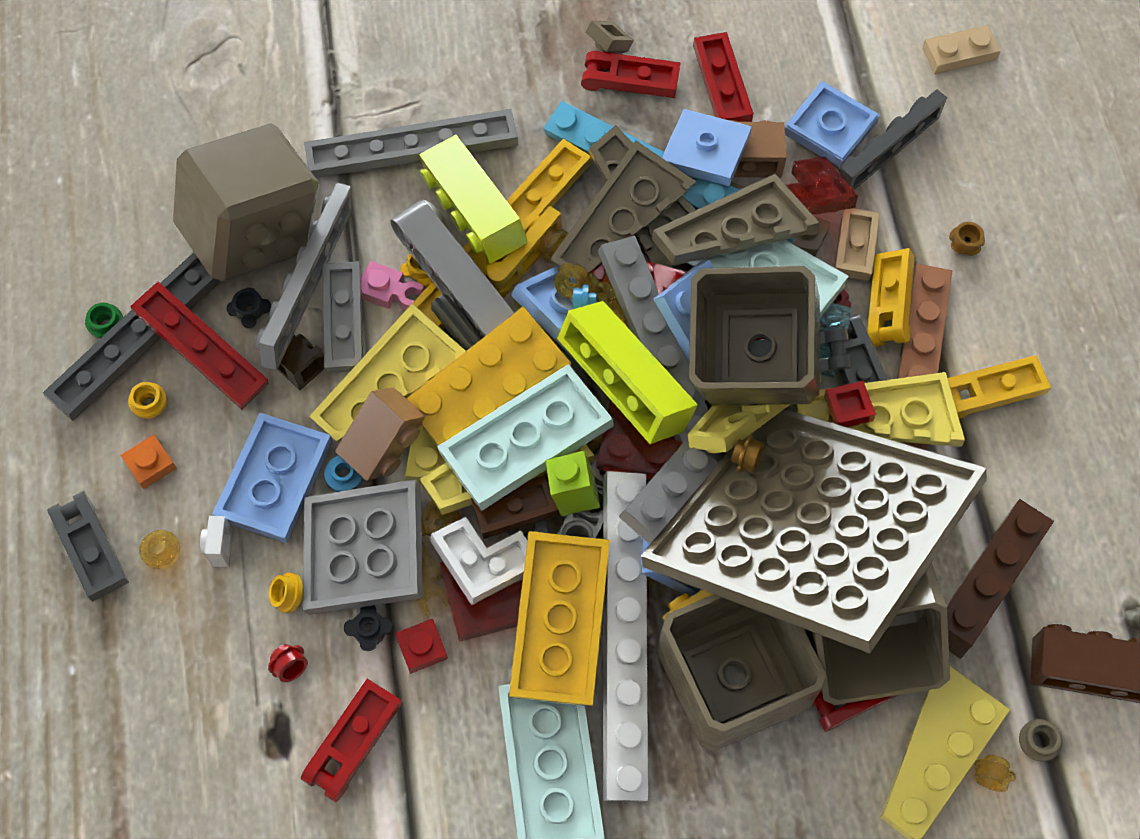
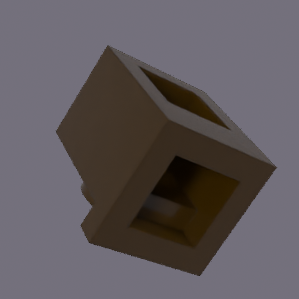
M300 333L297 336L293 335L277 370L295 387L301 390L325 369L322 349L317 345L313 347L309 340Z

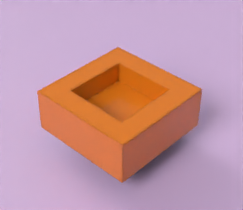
M154 434L121 454V457L143 490L177 469Z

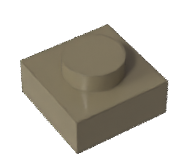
M591 21L585 32L595 41V46L599 50L608 53L628 52L634 41L613 21Z

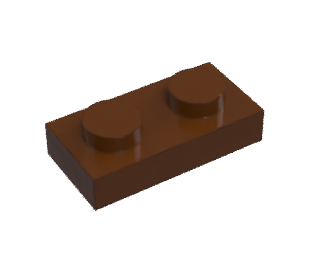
M547 474L527 481L482 511L471 498L483 539L559 515V510L550 493Z

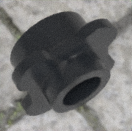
M248 287L238 291L233 296L232 302L228 303L226 309L230 316L239 318L244 327L252 328L257 324V319L262 314L270 312L271 303L268 299H262L254 288ZM247 306H252L250 310H246Z
M375 605L361 607L360 613L354 619L347 620L344 624L345 634L355 637L364 651L374 650L376 645L384 639L385 635L390 634L393 629L391 620L380 616ZM371 624V630H365V625Z

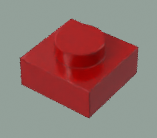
M864 381L826 389L824 398L834 424L852 427L874 421L876 413Z
M433 618L395 633L410 674L448 659Z

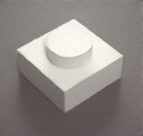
M209 516L208 527L202 530L200 536L201 552L205 554L213 567H229L233 529L225 516Z

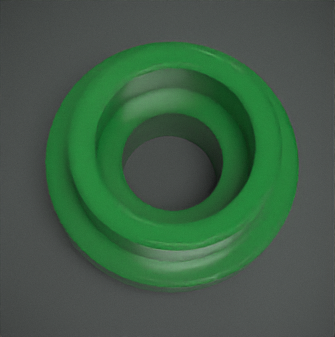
M97 303L88 310L85 326L92 336L101 339L123 318V315L112 304ZM104 320H110L107 324L100 325Z

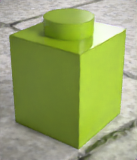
M585 451L545 460L550 493L561 516L600 507L595 474Z

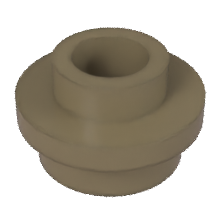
M1034 719L1022 727L1019 733V743L1021 749L1029 758L1039 762H1046L1052 760L1060 753L1062 736L1058 728L1051 722L1044 719ZM1037 734L1044 738L1046 742L1045 748L1035 745L1033 741L1034 735Z

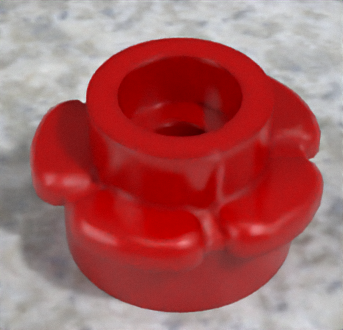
M288 644L279 646L270 656L268 671L282 682H290L298 678L308 665V661L303 655V647L300 645L292 647Z

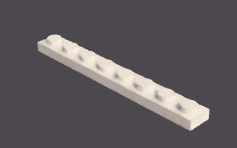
M607 471L604 474L603 539L610 540L603 602V801H648L647 576L642 574L641 553L643 551V538L619 518V515L646 486V474Z

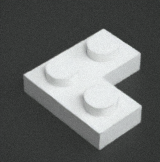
M466 517L431 534L430 542L471 605L523 579L527 539L521 531L486 548Z

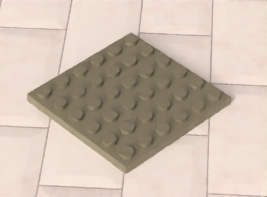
M784 409L750 434L754 437V440L764 443L763 452L754 474L744 470L741 473L737 472L738 464L731 462L735 446L730 449L642 553L643 567L871 653L986 482V468Z

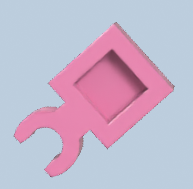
M373 261L369 262L361 277L362 299L390 309L393 301H396L406 311L414 302L407 299V297L412 294L419 296L424 291V286L415 281L403 283L405 280L403 272Z

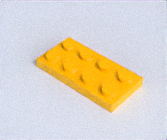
M523 306L406 399L426 416L421 425L439 446L569 364L572 367V363Z
M528 532L509 691L510 698L593 707L610 540Z

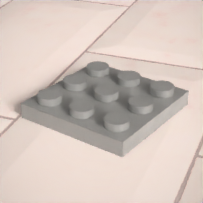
M416 480L304 497L303 611L310 615L423 598L420 484Z

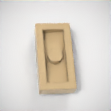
M988 25L925 39L922 47L934 74L997 60L1001 52Z
M844 207L834 268L848 275L849 278L870 280L879 224V212Z

